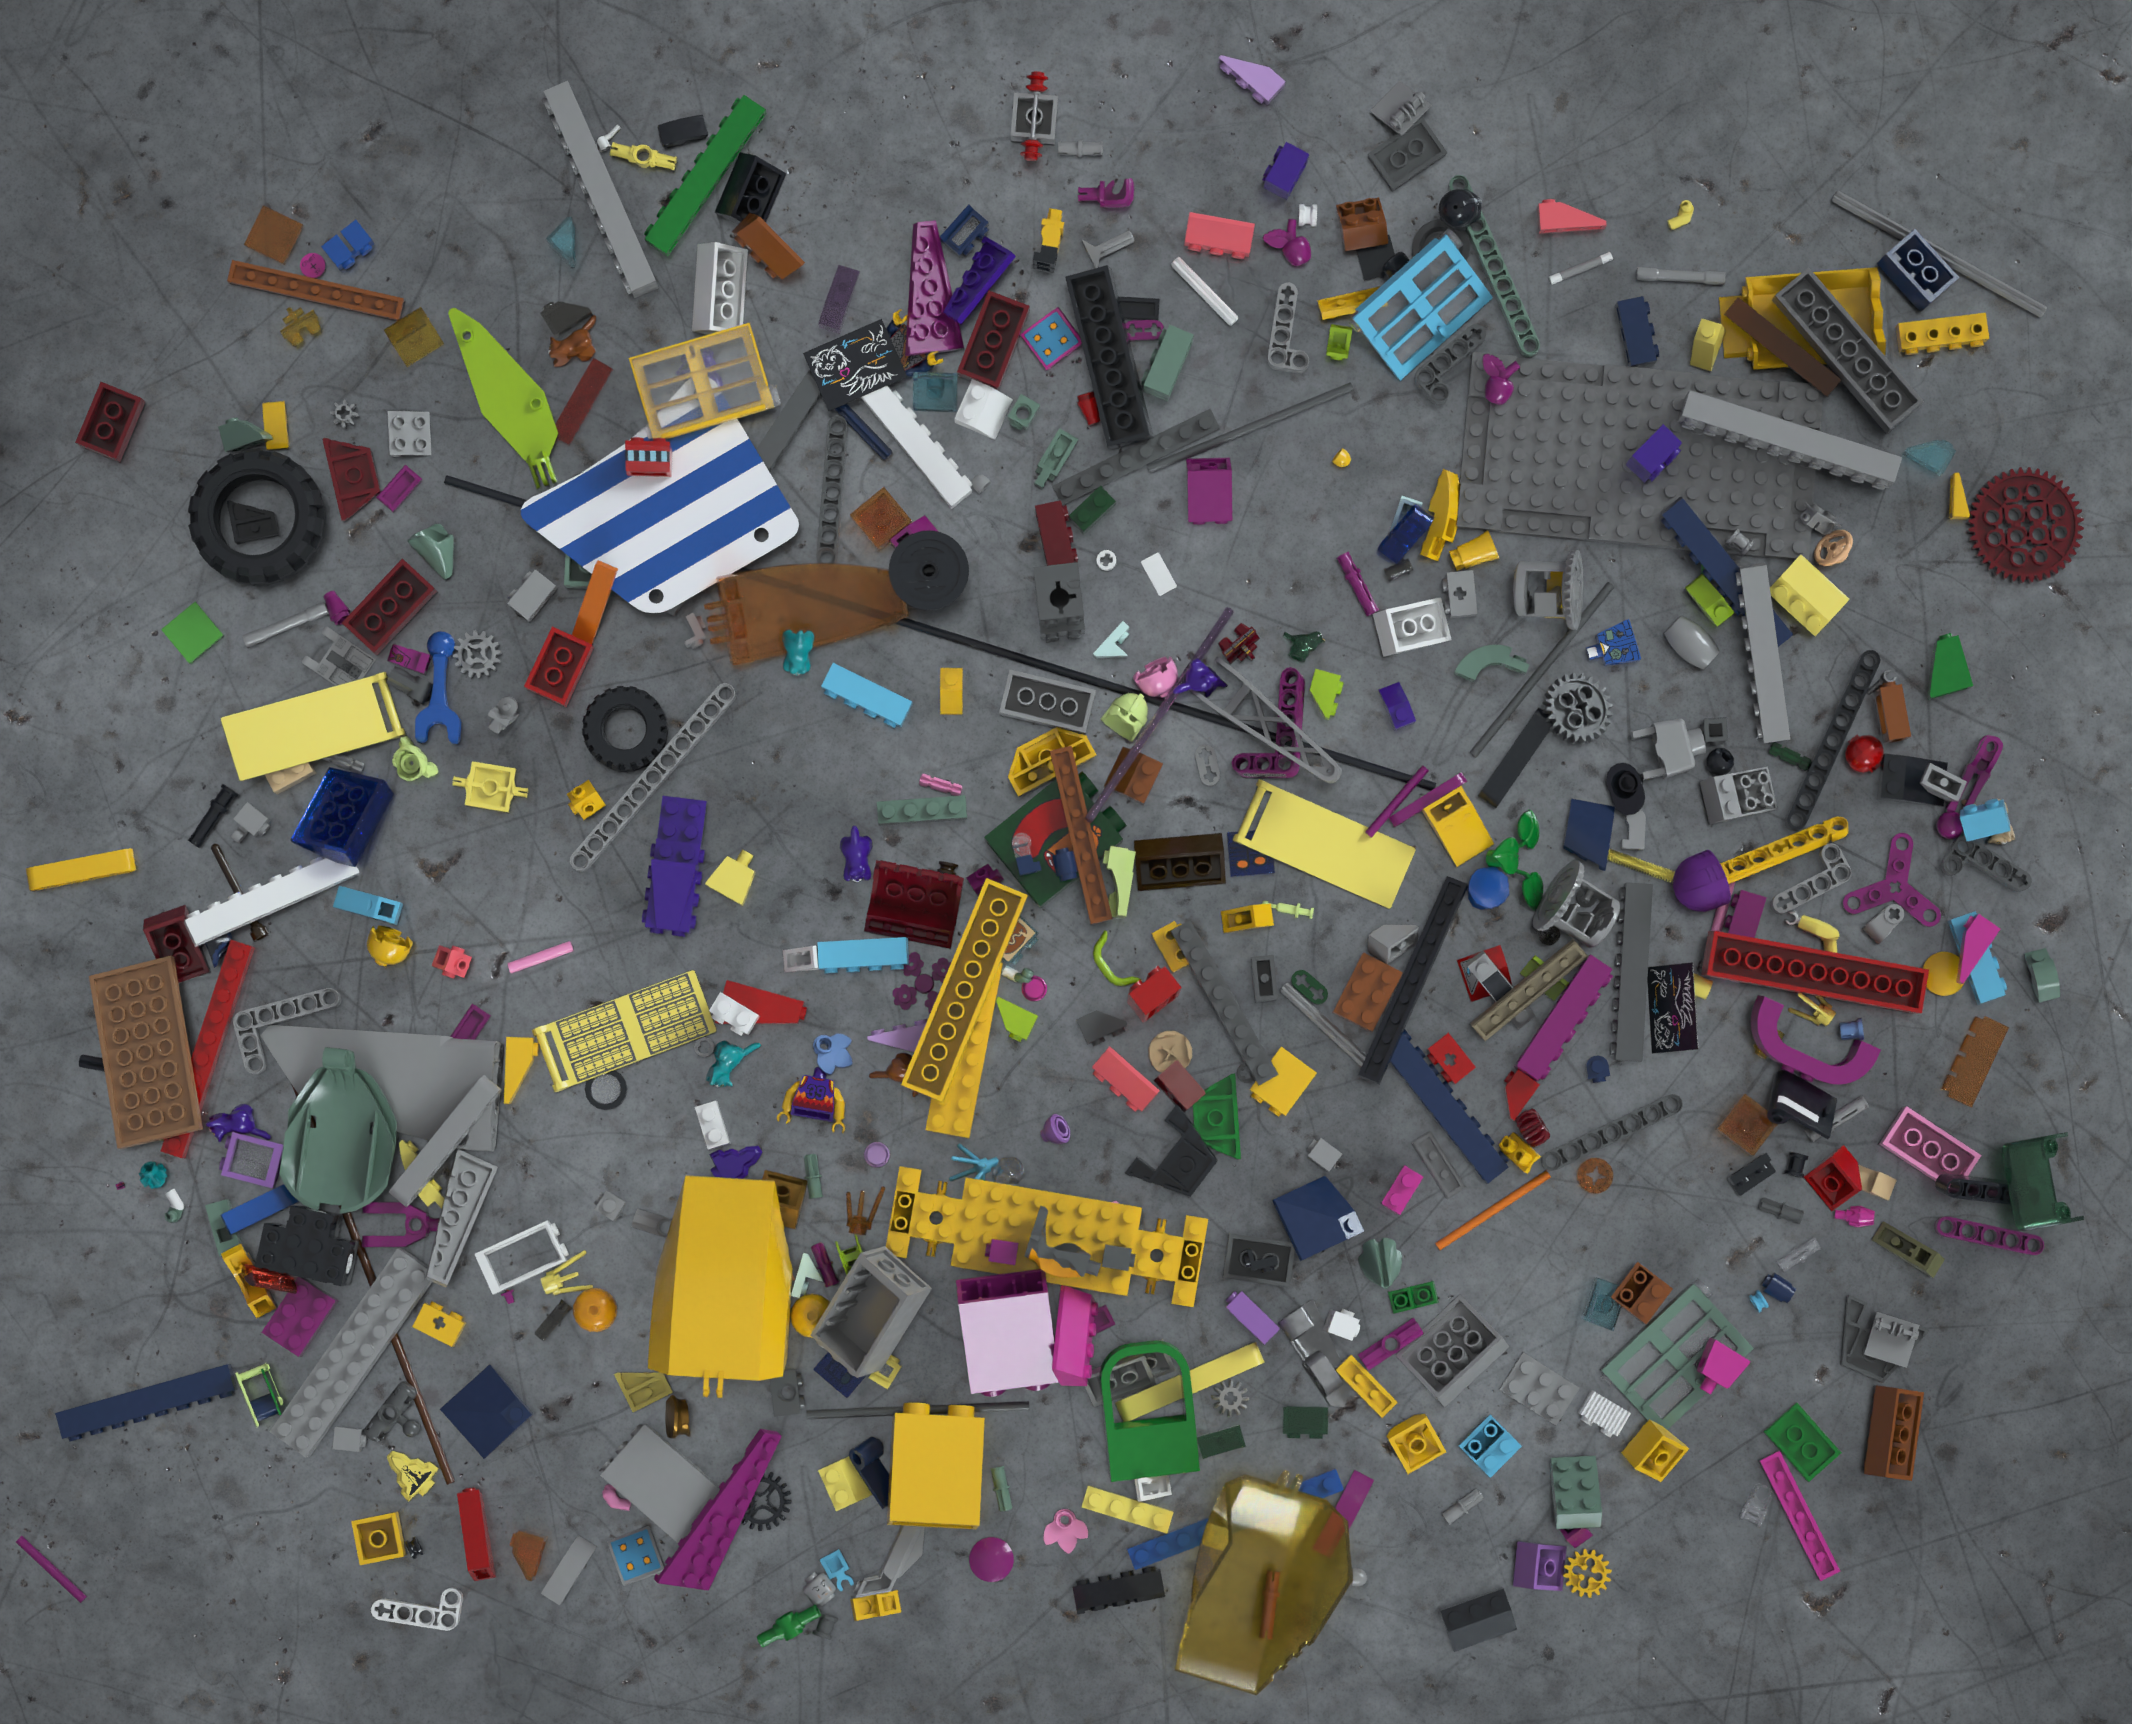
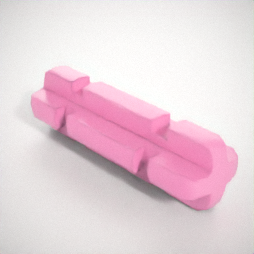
M922 774L919 780L920 786H929L931 789L943 793L949 792L953 796H960L962 791L961 785L951 784L949 781L936 777L931 778L930 775Z

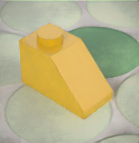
M940 668V714L942 715L963 714V668Z
M1271 904L1250 905L1221 911L1224 933L1274 926Z

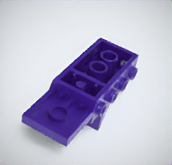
M662 796L656 844L652 843L650 852V857H654L651 860V865H649L647 876L648 879H651L650 888L646 887L645 901H648L647 910L643 909L642 923H645V927L650 929V933L663 934L664 930L672 931L673 936L685 937V933L691 934V929H695L697 916H694L693 912L694 907H698L699 894H696L697 885H701L702 872H699L700 863H704L705 850H702L701 845L707 801Z

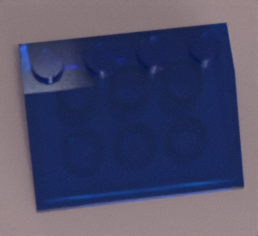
M329 767L290 841L336 863L356 867L394 793L383 779Z

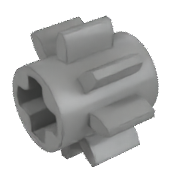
M346 400L341 405L334 403L336 409L331 411L330 414L337 418L333 422L335 424L341 422L343 428L348 423L355 425L353 419L358 417L359 414L352 410L356 406L354 404L348 406ZM344 409H346L347 412L350 413L349 415L345 416V419H343L340 415V413L344 412Z

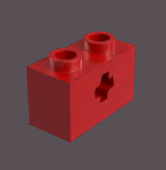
M1449 1032L1427 1049L1429 1053L1426 1055L1434 1066L1436 1064L1439 1065L1443 1070L1440 1074L1447 1083L1452 1082L1456 1084L1476 1068ZM1446 1054L1455 1057L1453 1059V1066L1444 1063Z

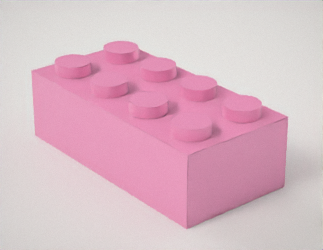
M1907 1106L1901 1109L1879 1145L1934 1181H1936L1939 1175L1945 1173L1969 1176L1982 1156Z

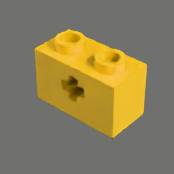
M433 1301L430 1304L424 1303L412 1327L454 1347L466 1322L462 1321L463 1316L453 1311L448 1314L442 1311L443 1306ZM443 1317L445 1327H440V1329H438V1324L435 1322V1320Z

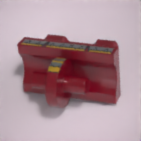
M1240 623L1234 630L1235 634L1239 637L1232 642L1228 637H1225L1218 643L1226 661L1232 664L1237 658L1240 661H1243L1246 657L1251 661L1255 659L1252 652L1257 648L1255 643L1260 638L1252 626L1249 628Z

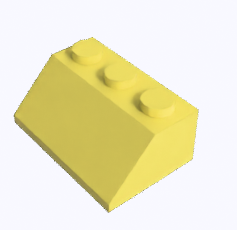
M1802 555L1770 587L1771 596L1814 636L1850 600Z

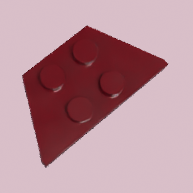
M323 438L333 487L343 522L348 520L381 492L370 448Z

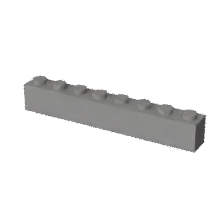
M1764 562L1738 566L1739 572L1735 573L1737 586L1741 585L1742 594H1738L1740 608L1744 607L1745 616H1741L1742 626L1748 632V638H1744L1745 648L1751 654V659L1747 660L1749 673L1753 672L1754 681L1750 682L1752 695L1756 694L1757 703H1753L1755 716H1759L1760 724L1756 725L1758 738H1762L1764 743L1790 740L1767 565Z

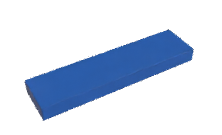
M283 1184L220 1216L231 1235L299 1201L291 1195Z

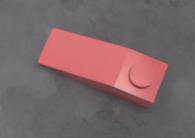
M1555 199L1542 200V203H1539L1537 206L1539 233L1605 229L1607 225L1606 220L1562 202H1555Z

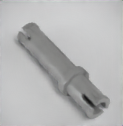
M1862 1095L1835 1112L1831 1133L1835 1131L1834 1128L1869 1108L1867 1101ZM1811 1129L1805 1130L1812 1142L1822 1137Z

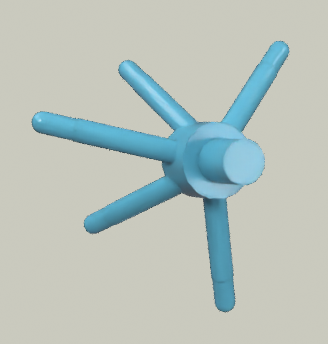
M958 1144L957 1147L971 1159L952 1156L951 1160L974 1164V1168L950 1177L949 1180L954 1181L976 1172L977 1175L974 1179L985 1181L986 1173L991 1172V1168L998 1166L999 1160L997 1157L989 1160L987 1158L979 1159L964 1146Z

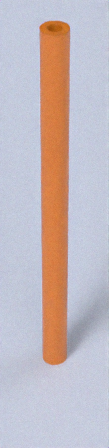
M1545 1170L1436 1242V1246L1439 1250H1442L1551 1178L1550 1174Z

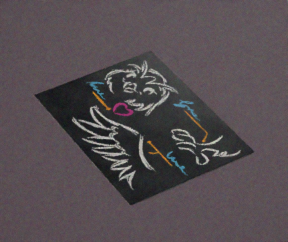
M882 319L803 353L828 411L907 377Z
M1693 962L1648 967L1647 983L1652 1054L1698 1049Z

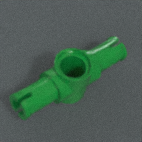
M813 1605L800 1613L790 1611L775 1620L772 1628L757 1636L761 1647H765L778 1639L788 1641L803 1632L806 1624L821 1617L820 1610L816 1605Z

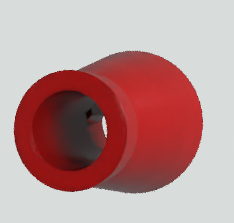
M1094 391L1078 395L1077 404L1088 425L1100 422Z

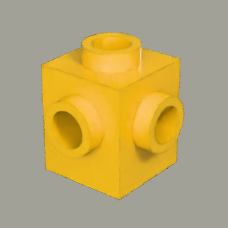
M589 780L567 793L571 801L568 803L570 809L575 815L579 813L583 820L606 806Z

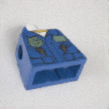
M1629 619L1598 633L1595 636L1597 644L1586 647L1588 659L1592 660L1601 657L1604 666L1635 663L1641 660Z

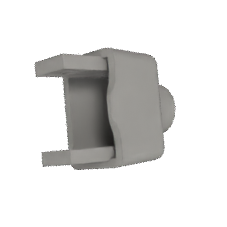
M1681 718L1656 722L1649 728L1630 733L1632 740L1652 735L1660 768L1641 773L1642 781L1660 776L1666 779L1688 772L1695 767L1694 756L1706 753L1701 729L1687 730L1685 721Z

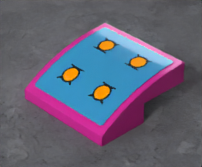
M1059 307L1021 334L1046 370L1082 345L1080 335Z

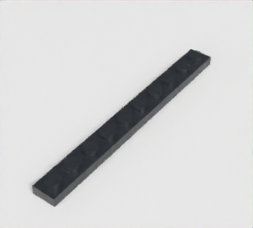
M1449 876L1446 877L1359 1071V1077L1380 1085L1468 888L1467 883Z

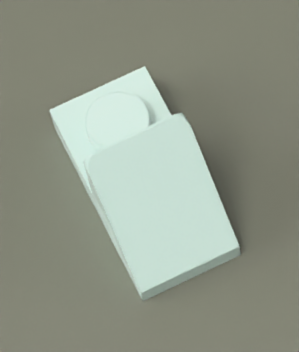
M1122 621L1093 653V656L1096 659L1127 658L1128 655L1116 643H1123L1129 636L1127 632L1129 626Z
M803 1253L791 1293L793 1297L800 1298L801 1294L806 1295L809 1282H806V1277L824 1282L809 1254Z

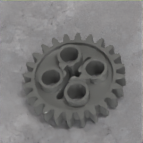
M1572 673L1570 678L1565 674L1562 679L1558 678L1555 680V684H1551L1548 687L1550 691L1544 694L1548 699L1544 700L1542 704L1548 707L1543 710V713L1549 714L1545 722L1552 721L1553 724L1550 726V730L1556 728V736L1561 733L1564 734L1563 741L1571 737L1572 744L1579 740L1580 744L1585 743L1586 740L1590 743L1594 738L1598 739L1602 736L1601 733L1607 731L1606 726L1611 724L1608 718L1613 713L1608 711V709L1613 704L1607 703L1611 696H1604L1603 693L1606 688H1598L1600 681L1593 684L1592 676L1585 680L1584 673L1579 675L1578 678L1576 673ZM1580 691L1585 693L1586 699L1580 695ZM1561 698L1567 701V705L1561 702ZM1589 711L1594 714L1595 719L1589 716ZM1569 718H1572L1575 721L1576 726L1570 723Z

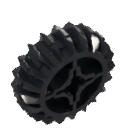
M773 1472L769 1473L768 1478L765 1477L764 1473L760 1481L770 1484L764 1492H755L756 1496L761 1497L769 1491L766 1496L767 1500H765L767 1505L762 1504L754 1510L757 1500L756 1496H753V1506L744 1515L745 1519L742 1521V1525H745L749 1520L751 1522L749 1529H753L755 1524H758V1531H762L763 1524H766L767 1530H771L770 1522H773L777 1527L779 1526L778 1517L783 1521L786 1519L781 1514L782 1511L790 1512V1509L784 1507V1505L792 1503V1500H785V1496L790 1495L791 1492H783L782 1489L787 1486V1483H783L780 1486L778 1484L781 1480L780 1476L775 1481L772 1480ZM775 1489L780 1497L778 1509L770 1502V1496ZM760 1509H765L773 1514L772 1517L767 1519L753 1517Z

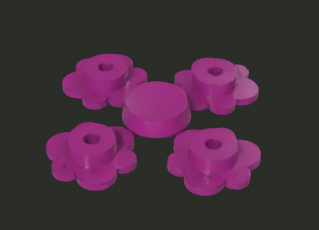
M913 952L909 955V964L913 963V966L904 965V969L901 970L904 971L905 976L912 975L916 977L914 981L915 988H908L906 984H902L900 988H895L892 993L895 998L894 1004L900 1005L903 1010H908L911 1004L917 1002L915 998L917 991L923 994L928 993V1000L925 1001V1006L928 1007V1012L931 1013L939 992L931 991L934 987V980H940L943 983L951 962L948 963L946 958H940L937 963L932 965L934 971L931 977L928 974H921L924 962L920 960V955L917 952Z

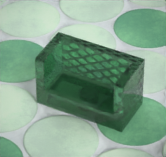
M1240 1425L1197 1436L1202 1459L1246 1447Z

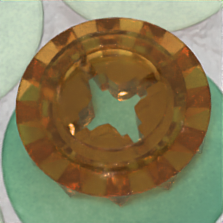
M1591 1158L1581 1164L1578 1171V1182L1587 1192L1602 1193L1612 1184L1613 1170L1605 1160ZM1597 1166L1598 1174L1605 1176V1178L1597 1179L1594 1186L1593 1179L1587 1176L1586 1173H1593Z

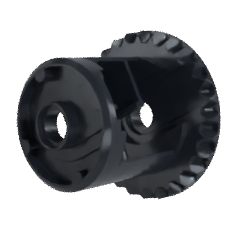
M927 530L909 535L895 548L889 563V578L895 593L906 604L921 610L942 609L953 603L963 593L969 577V564L962 547L952 537L938 531Z

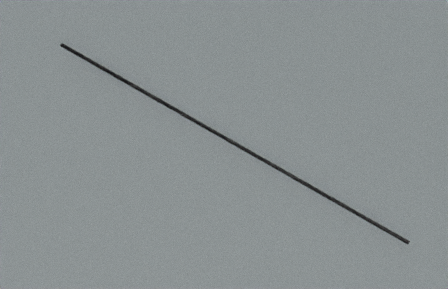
M448 475L445 477L444 484L521 508L527 501ZM742 567L733 573L1122 695L1127 693L1139 695L1141 693L1144 696V700L1148 703L1248 733L1223 716L1158 696H1148L1130 687ZM1245 724L1265 737L1263 729ZM1269 731L1271 741L1276 742V733ZM1288 740L1285 745L1290 747L1292 740ZM1303 742L1304 748H1314L1309 743ZM1322 748L1333 760L1405 783L1413 777L1403 772ZM1422 779L1417 786L1432 791L1435 789L1436 783Z

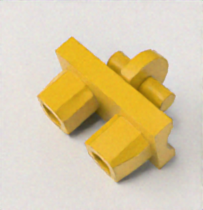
M1514 1132L1510 1136H1505L1499 1144L1500 1150L1527 1174L1530 1172L1534 1162L1541 1157Z

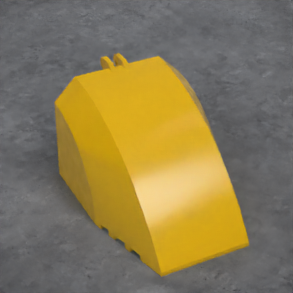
M685 1175L656 1273L650 1326L648 1369L666 1375L704 1377L703 1397H708L710 1394V1378H718L716 1394L717 1398H722L724 1379L760 1381L783 1377L788 1358L792 1264L790 1262L775 1181Z

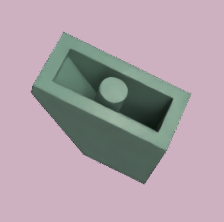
M237 417L225 421L226 424L218 426L225 452L236 453L273 440L271 434L249 421L238 420Z

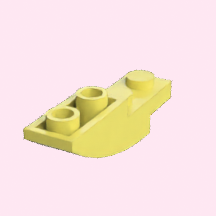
M401 1140L399 1142L400 1155L406 1170L418 1154L416 1152L419 1149L410 1140L408 1142ZM433 1179L427 1183L418 1196L427 1207H431L436 1202L442 1209L445 1197L440 1192L442 1187Z

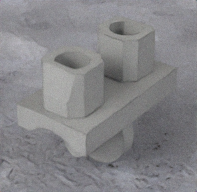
M507 696L502 698L499 704L489 711L488 716L491 717L487 728L499 734L502 729H506L509 724L517 719L519 715L516 712L518 703L513 697Z

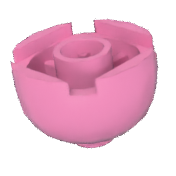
M1169 656L1168 660L1166 657H1162L1144 666L1146 669L1144 672L1140 673L1138 670L1133 676L1135 684L1142 693L1152 697L1160 695L1163 698L1172 693V688L1178 680V670L1172 657Z

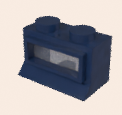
M968 204L940 236V241L959 258L963 254L967 256L975 247L973 243L978 238L981 240L988 233L989 229L987 227L989 222Z

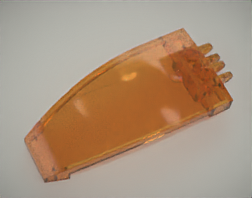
M840 563L789 564L718 576L716 580L720 601L704 604L707 610L721 607L722 614L706 617L707 622L723 620V623L708 626V631L714 632L724 629L725 636L713 637L710 639V643L719 644L727 642L730 663L732 665L786 654L787 651L782 641V635L786 630H791L793 633H797L799 630H802L803 633L807 630L813 632L815 639L813 647H817L885 625L890 626L908 616L907 604L898 597L891 585L889 569Z

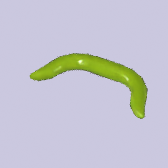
M1105 930L1093 949L1094 961L1105 978L1117 986H1127L1141 980L1133 976L1119 978L1113 974L1101 956V949L1107 941V931Z

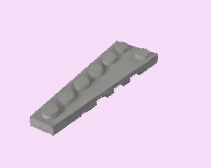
M459 1149L454 1156L425 1277L443 1287H446L449 1283L498 1168Z

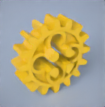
M1583 1549L1582 1555L1575 1551V1558L1568 1557L1567 1559L1570 1564L1563 1566L1568 1570V1573L1562 1575L1569 1579L1565 1585L1573 1586L1571 1588L1572 1593L1579 1590L1580 1597L1584 1595V1592L1587 1593L1588 1598H1591L1592 1592L1600 1595L1599 1588L1606 1590L1607 1587L1604 1585V1582L1611 1581L1610 1578L1606 1577L1607 1574L1612 1572L1611 1569H1606L1605 1567L1609 1564V1561L1602 1562L1601 1560L1604 1555L1599 1554L1596 1557V1552L1593 1549L1590 1554L1587 1553L1586 1549ZM1592 1558L1594 1564L1590 1567V1571L1592 1573L1600 1572L1602 1578L1596 1581L1593 1577L1588 1576L1586 1579L1588 1582L1587 1587L1581 1588L1580 1582L1584 1580L1585 1576L1581 1573L1574 1574L1572 1569L1574 1566H1579L1580 1569L1587 1570L1586 1561Z

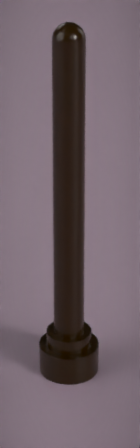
M213 844L211 850L233 893L240 892L243 895L244 893L220 846ZM258 920L249 923L251 926L250 935L254 942L270 934L266 926H263Z

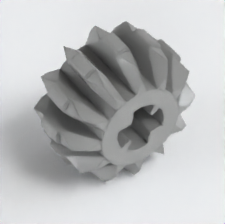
M1229 1379V1387H1226L1225 1382L1221 1381L1220 1384L1223 1390L1221 1391L1218 1387H1214V1391L1220 1394L1219 1396H1211V1399L1219 1400L1213 1407L1218 1408L1222 1405L1223 1407L1219 1411L1221 1415L1226 1409H1228V1417H1232V1409L1235 1410L1237 1415H1240L1241 1413L1237 1407L1240 1406L1246 1409L1247 1406L1242 1404L1241 1401H1249V1397L1241 1396V1394L1248 1391L1247 1388L1239 1391L1241 1382H1238L1234 1388L1233 1379ZM1232 1392L1233 1396L1237 1397L1236 1402L1233 1401L1234 1404L1229 1405L1228 1401L1224 1400L1225 1394L1228 1396L1227 1393Z

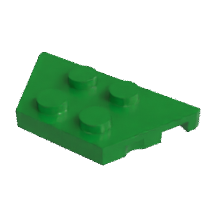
M1234 1073L1204 1090L1205 1095L1193 1104L1194 1127L1209 1148L1235 1159H1241L1236 1077Z

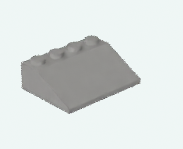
M1459 1295L1422 1330L1423 1335L1403 1347L1395 1356L1445 1408L1509 1348V1345Z

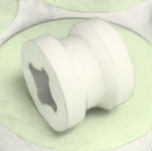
M1299 204V226L1310 224L1316 227L1317 204H1312L1311 206Z

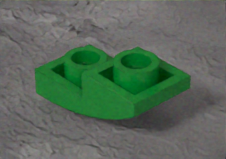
M1434 1281L1388 1292L1393 1314L1439 1303Z

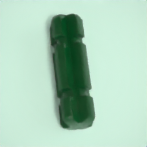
M1773 742L1770 746L1769 754L1775 757L1778 755L1780 756L1779 759L1794 766L1797 764L1799 765L1798 768L1804 771L1809 768L1811 764L1810 758L1806 756L1801 757L1800 753L1787 747L1782 748V745L1777 742Z

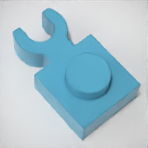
M840 1549L820 1559L829 1579L837 1578V1588L840 1591L844 1590L841 1586L842 1580H848L851 1586L854 1585L852 1577L845 1574V1571L850 1568Z

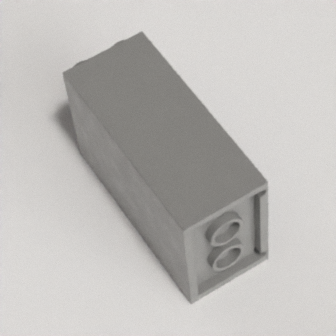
M885 1246L862 1252L810 1336L816 1340L820 1347L825 1348L834 1360L846 1367L852 1376L859 1378L881 1371L932 1288Z
M648 1423L643 1426L640 1424L630 1434L633 1437L630 1442H623L615 1451L618 1454L614 1460L612 1458L608 1459L601 1467V1470L604 1472L600 1476L679 1543L681 1538L683 1539L688 1536L691 1531V1524L709 1499L713 1500L721 1489L716 1482Z

